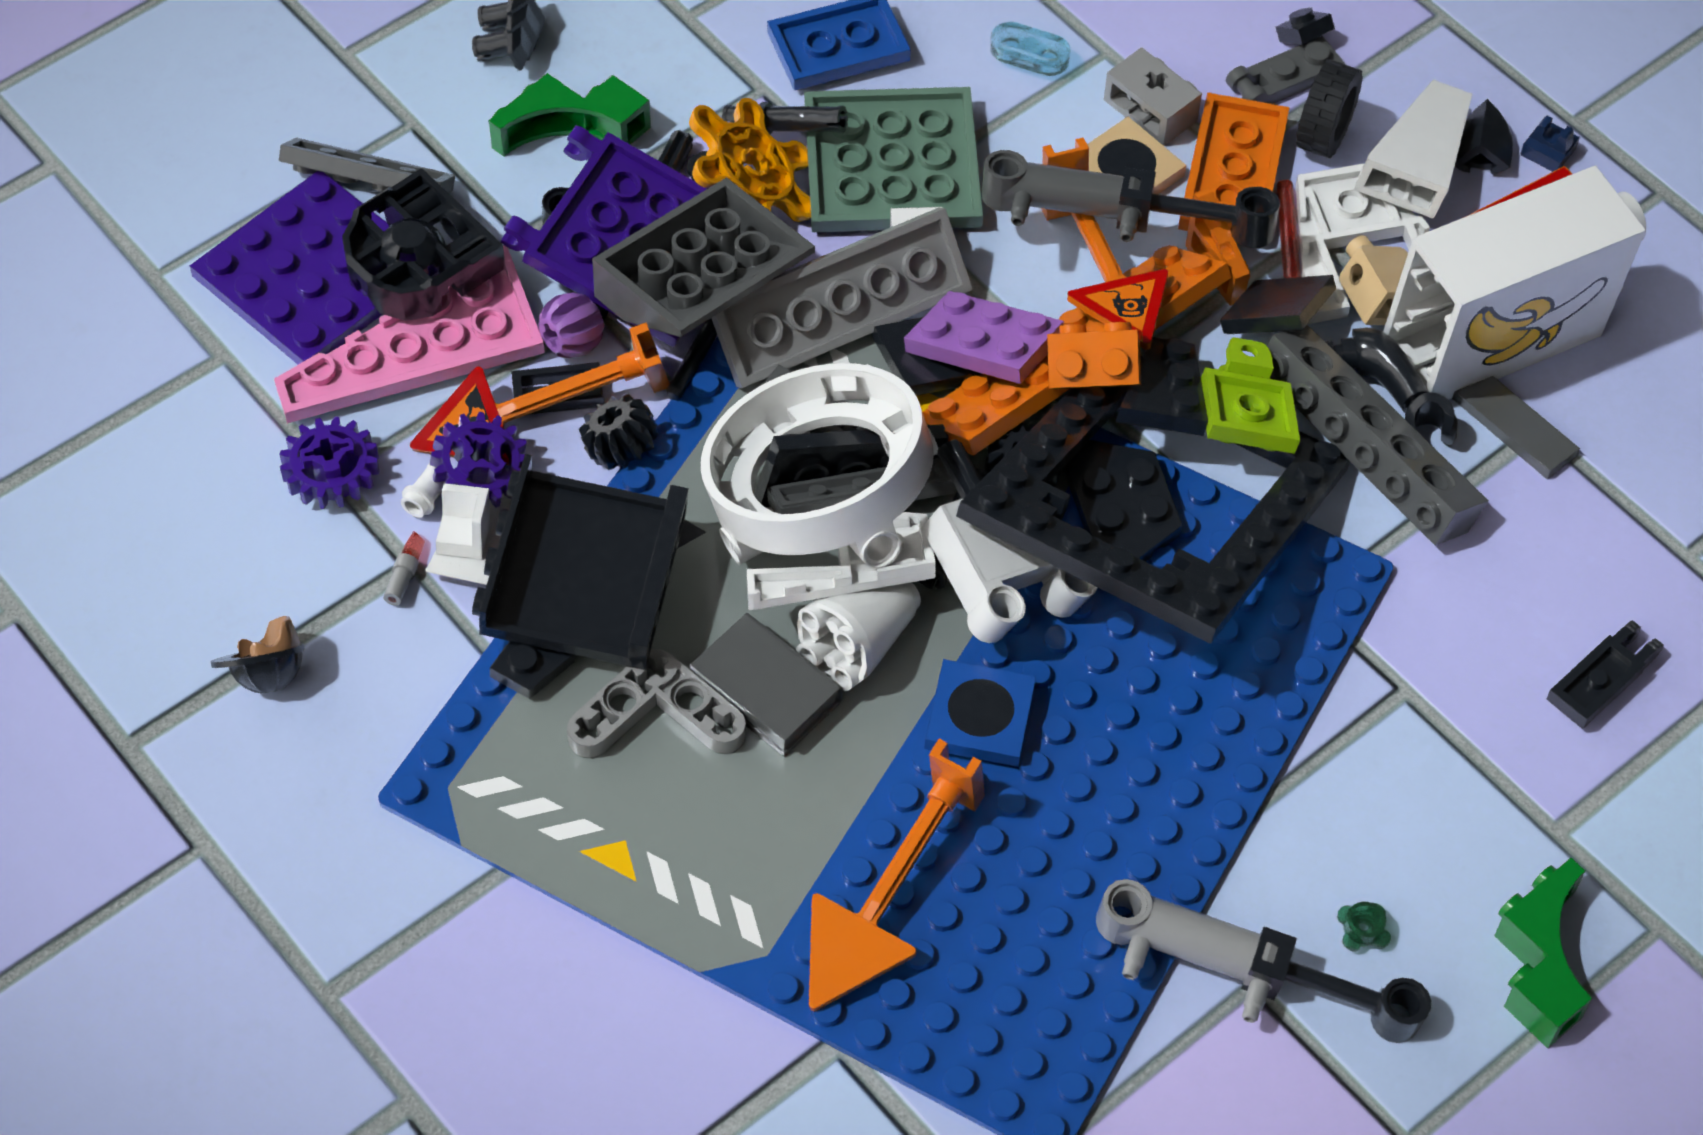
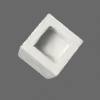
M444 484L442 489L443 515L436 539V554L482 559L490 528L489 488Z

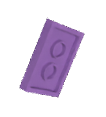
M949 291L904 337L905 351L1021 384L1048 355L1047 334H1058L1059 326L1064 325V321L1047 317L1040 313H1032L1009 307L1002 303L968 296L965 293Z

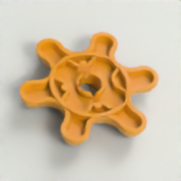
M742 98L737 103L734 111L735 122L723 120L713 109L705 105H698L693 109L689 125L693 132L703 139L709 147L706 156L697 159L692 171V176L698 185L709 188L727 177L769 211H771V206H775L796 222L811 219L810 196L803 192L794 180V171L808 167L807 147L796 140L789 142L775 140L765 128L763 109L756 101L750 98Z

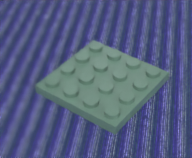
M971 87L804 91V106H845L847 113L840 114V116H848V126L844 133L806 132L812 232L886 230L890 228L891 208L924 207L945 208L952 228L982 227L983 212Z

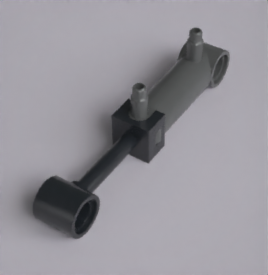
M1011 150L992 152L984 161L982 200L991 209L1011 211V222L1016 226L1024 224L1030 207L1117 219L1116 229H1120V239L1124 242H1130L1133 240L1136 231L1146 233L1150 211L1232 223L1231 234L1237 243L1248 248H1262L1269 245L1274 239L1280 208L1278 196L1273 191L1263 187L1243 189L1238 193L1234 206L1153 194L1156 171L1126 167L1124 176L1079 170L1027 162L1022 155Z

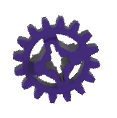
M478 412L474 422H470L465 414H461L458 427L447 422L444 424L443 436H435L433 443L435 451L431 452L430 466L437 468L434 469L432 479L434 482L445 481V484L489 488V500L495 508L500 507L502 494L507 497L512 470L520 471L527 441L526 439L514 440L517 431L515 425L507 429L501 428V416L497 415L492 423L485 422L483 412ZM451 451L455 452L454 459L458 461L455 469L450 461ZM504 453L507 454L510 463L508 471L505 469L506 463L502 460Z
M334 416L331 425H324L321 418H316L315 428L309 429L303 424L298 426L299 438L287 436L286 443L288 449L280 450L279 455L282 465L279 467L283 482H287L289 493L292 496L300 493L302 504L307 505L315 498L318 499L320 509H325L329 500H335L338 507L341 508L344 507V497L350 495L358 501L361 499L360 487L373 488L372 475H378L380 472L377 445L372 443L368 429L361 432L358 431L356 421L352 420L344 427L341 426L338 416Z

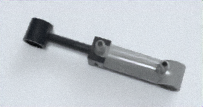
M1123 879L1115 881L1108 886L1097 911L1096 925L1100 934L1114 944H1129L1122 971L1126 979L1134 980L1138 977L1149 948L1242 980L1241 989L1247 991L1243 1003L1242 1017L1250 1023L1258 1020L1266 998L1275 1000L1284 980L1371 1010L1373 1029L1380 1037L1389 1042L1401 1043L1413 1038L1431 1010L1429 992L1421 983L1414 979L1404 977L1394 979L1385 988L1381 987L1379 992L1290 961L1296 944V937L1265 926L1260 934L1152 896L1144 885L1134 880ZM1114 907H1126L1131 910L1135 917H1122L1115 912ZM1391 1004H1399L1405 1007L1410 1017L1397 1014Z

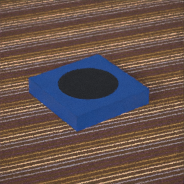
M943 659L924 749L932 750L938 739H941L948 743L949 754L970 758L975 757L981 760L1018 767L1035 689L1036 676Z

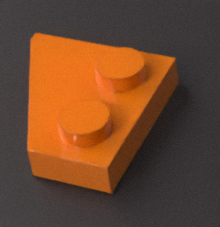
M1209 187L1194 193L1193 200L1218 203L1213 191ZM1190 217L1185 246L1190 252L1206 255L1207 257L1228 263L1231 278L1218 286L1217 289L1227 303L1232 306L1247 289L1250 279L1248 264L1243 259L1227 222Z

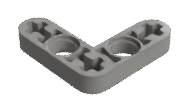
M651 649L646 670L630 666L624 668L572 715L568 721L567 735L569 746L575 754L587 758L596 757L609 749L657 705L709 749L716 753L727 754L738 750L744 743L746 722L744 715L739 709L673 655L661 649ZM650 668L657 672L663 668L664 677L661 678L655 674L648 679L647 670ZM643 684H645V694L640 688ZM688 692L696 693L703 699V703L692 710L683 709L676 701L679 696ZM621 694L629 695L636 701L633 708L624 712L612 709L609 703L612 698ZM712 709H713V720L708 716V715L710 714V712H711ZM600 712L602 713L603 717L605 718V719H604L603 721H601V722H600ZM716 723L723 728L729 724L733 725V733L729 734L723 731L719 735L716 734ZM597 727L598 737L593 738L587 735L583 739L581 738V729L584 728L590 732Z

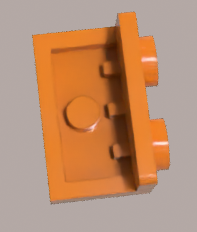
M1131 322L1104 323V331L1087 332L1086 325L1084 324L1059 326L1058 334H1047L1049 389L1142 385L1140 342H1143V332L1131 330Z

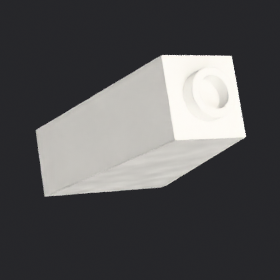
M1433 79L1369 153L1353 189L1434 219L1450 186L1472 93Z

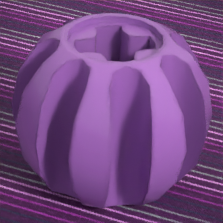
M574 292L557 295L546 303L539 315L540 322L538 326L541 337L546 346L559 357L570 359L586 356L598 346L603 337L604 322L601 313L586 295Z

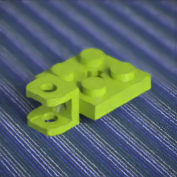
M1236 337L1231 338L1226 349V364L1221 365L1219 369L1205 367L1201 376L1208 416L1207 438L1228 444L1236 443L1259 447L1267 451L1295 454L1300 442L1291 383L1270 379L1274 368L1271 352L1266 344ZM1242 351L1251 352L1255 356H1248L1244 354Z

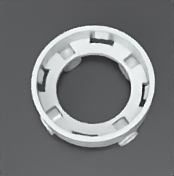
M853 363L824 364L803 368L777 377L749 392L730 407L718 420L706 439L701 456V475L722 526L719 529L720 536L730 555L738 565L747 562L762 552L780 555H806L830 551L849 545L868 567L878 569L888 566L899 555L901 541L897 536L892 521L912 504L925 486L933 465V456L937 454L938 446L927 427L915 393L902 379L888 371L869 365ZM841 400H866V401H869L868 405H867V404H861V403H848V402H845V403H831V402H833V401H841ZM833 425L859 426L874 431L880 436L885 452L889 457L884 474L870 487L847 500L810 512L779 514L764 507L754 495L755 479L760 467L767 458L773 436L810 434V430ZM740 456L732 472L731 481H721L732 458Z

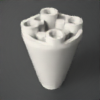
M910 582L816 599L799 610L797 629L800 644L797 646L796 651L818 669L825 671L827 676L839 684L844 691H849L872 673L915 616L916 610L921 603L920 594L915 585Z

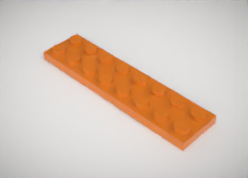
M1170 245L1159 248L1145 262L1123 273L1125 277H1130L1160 269L1168 270V280L1155 330L1231 278L1227 262ZM1079 308L1069 310L1059 317V320L1064 321V325L1084 324L1086 325L1087 332L1104 331L1103 323ZM1047 355L1021 384L983 373L971 376L964 380L960 387L944 398L933 401L923 411V415L927 425L943 424L945 427L944 431L949 437L948 441L958 440L962 443L967 453L975 455L1069 389H1049Z

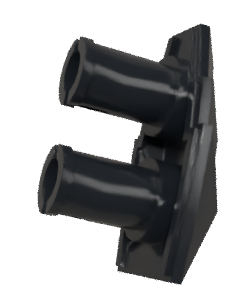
M508 0L507 2L479 6L477 12L480 27H483L482 30L484 32L505 28V31L481 36L476 35L472 38V50L474 56L477 57V61L484 62L489 59L508 56L514 63V67L521 71L536 47L546 20L537 1Z

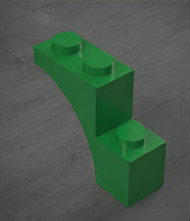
M546 73L537 82L528 85L506 107L498 109L492 118L488 120L492 149L504 157L514 149L531 141L551 136L569 135L576 125L586 129L600 140H603L607 132L631 145L651 128L650 100L614 75H611L602 84L594 86L587 96L583 98Z
M1569 858L1558 869L1553 865L1544 869L1532 883L1534 889L1526 896L1522 897L1519 893L1512 896L1498 912L1502 919L1494 935L1524 964L1508 982V986L1512 989L1504 1007L1547 1049L1582 1019L1592 1000V997L1583 989L1572 973L1564 956L1560 938L1562 907L1576 892L1585 873V870L1572 858Z

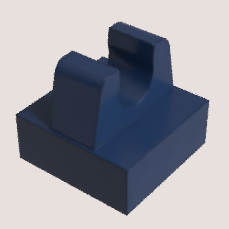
M1545 116L1524 142L1520 155L1553 172L1566 163L1576 150L1580 137L1574 134V130L1570 126L1563 129L1552 123V117Z

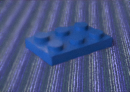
M848 0L767 21V33L794 91L910 61L911 49L887 0Z

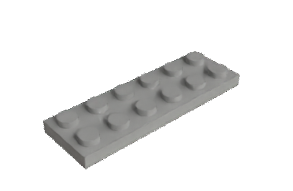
M936 208L783 272L713 316L712 321L736 387L744 388L768 378L778 365L789 369L873 333L874 326L895 323L934 307L949 291L966 293L973 290L947 211L945 208Z

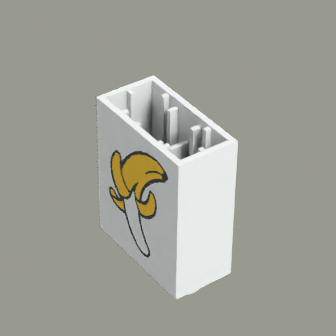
M1595 165L1416 236L1412 239L1383 332L1393 338L1415 367L1429 393L1440 394L1448 400L1459 389L1494 376L1496 379L1502 378L1602 336L1618 295L1623 289L1624 281L1641 241L1645 237L1646 220L1643 210L1631 194L1627 192L1617 193ZM1435 361L1434 366H1431L1429 368L1424 367V365H1427Z

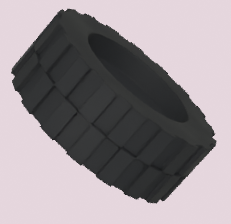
M1331 59L1322 65L1302 110L1296 135V145L1298 148L1329 159L1332 155L1334 156L1348 130L1355 107L1357 106L1363 81L1362 70Z

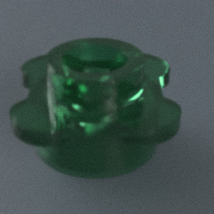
M1364 901L1358 902L1353 906L1345 905L1339 909L1337 920L1343 924L1345 935L1342 938V943L1345 948L1350 951H1358L1363 946H1375L1378 949L1388 946L1391 935L1385 930L1386 912L1381 905ZM1366 924L1368 929L1362 930L1359 925Z

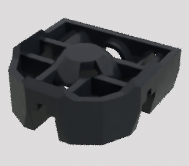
M422 168L357 207L353 211L351 221L342 235L351 285L357 291L363 289L367 293L373 307L380 314L405 321L432 317L442 311V297L449 293L448 287L450 285L463 297L504 269L503 244ZM376 210L379 214L384 211L387 224L389 225L385 231L371 220V213ZM439 221L447 235L453 240L448 245H446L438 229L433 226ZM415 253L416 261H400V254ZM431 264L439 269V274L433 278L428 275L427 267Z

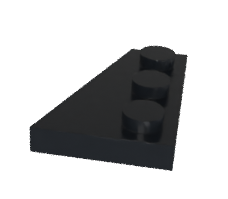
M1153 337L1151 348L1145 351L1141 360L1142 385L1129 387L1119 409L1116 422L1204 436L1208 424V416L1195 344L1187 343L1178 338L1162 339Z

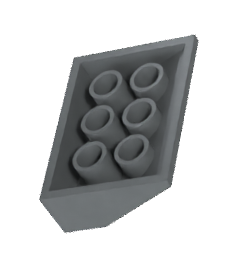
M726 177L592 259L594 297L624 321L637 325L646 322L648 328L682 337L815 253V246Z

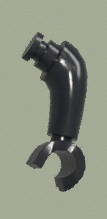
M1366 327L1352 329V337L1340 339V344L1333 345L1332 340L1325 341L1349 366L1357 369L1360 376L1377 379L1405 413V420L1414 429L1424 424L1437 426L1441 430V441L1448 446L1454 444L1457 438L1458 420L1451 402L1445 396L1429 393L1415 367L1393 338L1381 330Z

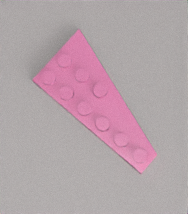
M503 246L505 259L502 271L463 297L450 285L448 287L449 293L442 297V311L436 315L407 321L383 315L379 318L380 324L364 333L357 330L345 337V344L328 354L319 352L274 378L287 423L470 374L477 366L485 370L545 353L544 342L508 248Z

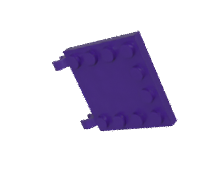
M576 125L567 137L569 143L563 152L568 157L577 161L588 160L540 231L529 225L522 218L513 215L504 227L506 233L502 237L501 243L511 250L525 251L522 262L576 293L586 295L592 302L615 314L594 297L592 259L697 196L707 188L701 187L692 179L607 132L603 140H600L586 129ZM649 328L653 337L675 348L681 338Z

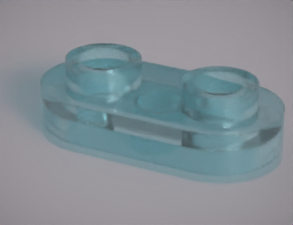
M1017 22L1001 23L991 33L990 51L997 60L1045 76L1061 74L1069 65L1070 45L1061 36Z

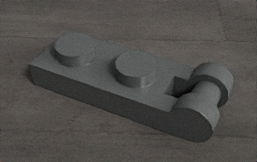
M1320 36L1304 45L1296 46L1250 67L1238 66L1229 72L1225 80L1233 92H1239L1242 95V99L1274 104L1311 88L1322 65L1327 60L1331 59L1345 64V62L1324 37Z

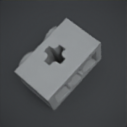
M1141 47L1107 72L1103 100L1124 117L1129 116L1165 146L1197 122L1202 93L1191 82L1184 80L1168 68L1161 59L1154 57Z

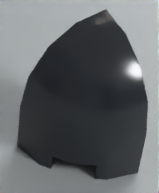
M1488 99L1480 104L1465 122L1454 166L1463 172L1470 173L1471 168H1491V174H1496L1511 167L1513 153L1512 135L1500 111Z

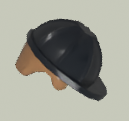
M282 616L268 623L264 638L259 642L241 639L237 645L238 653L219 657L210 662L212 668L229 667L232 676L245 689L260 694L284 689L296 677L301 667L302 651L305 650L304 642H300L290 617Z

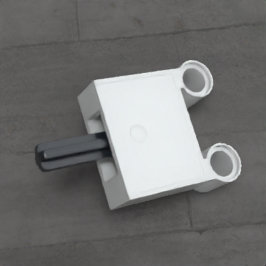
M954 439L940 446L937 454L963 499L982 479L962 443ZM962 499L941 505L921 527L968 614L967 624L969 630L974 637L982 642H998L1022 619L1025 614L1026 605L1023 597L1017 591L1018 589L1042 581L1043 587L1040 590V599L1043 606L1052 615L1064 618L1074 614L1098 588L956 517Z

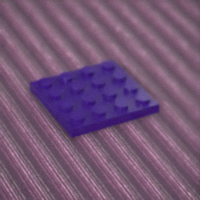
M316 171L189 265L194 279L297 365L319 352L328 354L345 344V337L357 330L361 332L383 315L373 307L367 293L363 289L357 291L351 285L342 235L351 221L353 211L363 203L322 171ZM374 212L371 213V220L385 231L389 227L387 222ZM401 253L399 260L404 262L416 261L415 253ZM432 264L427 267L430 277L437 273V268Z

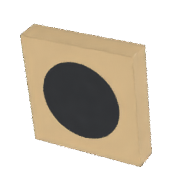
M1129 116L1087 144L1089 147L1088 171L1124 176L1126 167L1156 171L1153 194H1160L1185 176L1186 164Z

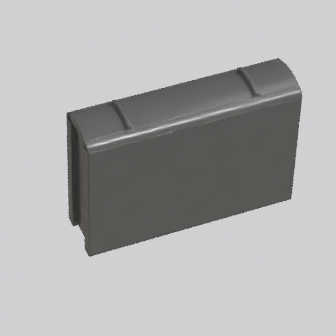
M749 613L744 614L690 664V669L699 678L740 710L744 715L746 727L784 757L841 703L844 695L843 688L827 676L825 671L818 669L775 635L769 627H765Z

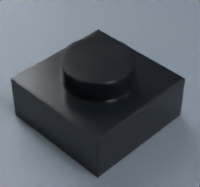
M1303 8L1292 12L1289 15L1290 20L1275 27L1279 42L1304 45L1335 29L1331 13L1314 12L1312 8Z

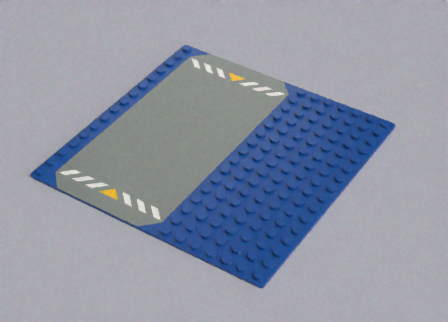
M873 333L788 369L793 372L817 365L853 363L873 366L892 373L873 339ZM718 337L710 347L682 398L678 400L671 399L655 420L659 435L653 440L654 448L641 454L642 460L634 459L629 462L626 468L621 466L607 485V487L667 499L670 485L689 488L685 520L706 533L677 549L652 649H661L670 653L688 669H690V664L746 613H749L765 627H769L775 635L794 650L800 644L797 629L799 610L814 600L749 610L746 569L839 566L837 549L806 555H780L762 552L741 565L735 562L727 550L719 533V529L722 526L702 479V451L711 430L725 412L742 397L761 386L767 378L744 388L736 387ZM957 388L917 395L916 397L922 412L933 401L944 398ZM846 400L850 403H861L867 405L869 403V401L866 400ZM1043 408L1040 409L1038 412H1036V413L1033 414V415H1037V414H1039L1040 412H1042V411H1043ZM845 425L843 428L845 431L855 430L849 425ZM1019 426L1014 427L1011 431L1016 433ZM1100 428L1090 439L1151 451L1103 428ZM988 446L975 455L967 453L974 467L987 473L985 462L986 457H988ZM1155 453L1182 523V529L1179 537L1166 547L1156 549L1152 557L1146 562L1162 569L1167 563L1171 565L1175 553L1180 548L1210 563L1260 501ZM740 456L732 458L721 481H731L732 472ZM765 462L762 464L757 473L754 483V494ZM1062 468L1059 481L1055 487L1070 494L1069 503L1062 521L1084 529ZM955 487L954 494L914 500L904 512L927 514L929 519L941 505L952 502L957 489ZM1306 522L1211 644L1100 588H1097L1096 592L1071 616L1064 618L1054 616L1046 610L1040 599V590L1043 587L1042 581L1017 590L1023 597L1026 605L1024 616L1001 640L996 643H986L974 637L969 630L967 624L968 614L948 577L944 588L936 590L935 587L938 579L935 580L932 589L924 586L919 581L912 582L921 598V603L916 610L915 616L872 673L849 691H844L841 703L785 757L748 727H746L745 741L738 750L727 754L716 753L705 746L657 705L604 753L592 758L581 757L575 754L569 746L567 735L569 719L627 666L577 655L572 665L531 699H528L490 677L491 665L509 642L494 638L380 791L378 800L383 809L996 1135H1077L1177 958L1149 948L1138 977L1134 980L1126 979L1122 971L1129 944H1114L1106 940L1100 934L1096 925L1097 911L1105 891L1115 881L1123 879L1134 880L1144 885L1152 896L1202 913L1393 571V564L1379 555ZM943 659L1036 676L1019 766L979 759L982 761L985 794L983 800L975 812L960 803L956 804L952 812L947 811L877 924L883 930L914 946L916 956L818 1011H812L809 1007L812 896L815 893H819L853 913L860 912L928 803L927 795L932 789L933 783L929 759L931 750L924 749L925 738ZM649 668L647 670L648 679L655 674L661 678L664 677V669L661 668L655 672ZM643 684L640 688L645 694V684ZM688 692L679 696L676 702L683 709L692 710L699 707L703 703V699L696 693ZM621 694L612 698L609 705L616 711L624 712L633 708L636 701L629 695ZM713 709L711 710L710 714L708 715L712 720H713ZM600 712V722H601V721H603L605 718L603 717L602 713ZM716 723V734L719 735L723 731L732 734L733 725L729 724L723 728ZM597 727L590 732L584 728L581 729V738L583 739L587 735L593 738L598 737ZM949 754L950 761L965 769L972 759L970 757ZM1114 907L1115 912L1122 917H1135L1131 910L1126 907Z

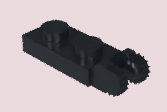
M1633 620L1629 621L1613 637L1609 635L1552 687L1546 700L1583 729L1642 674L1643 670L1662 651L1664 644L1655 638L1634 655L1626 646L1636 639L1641 626Z

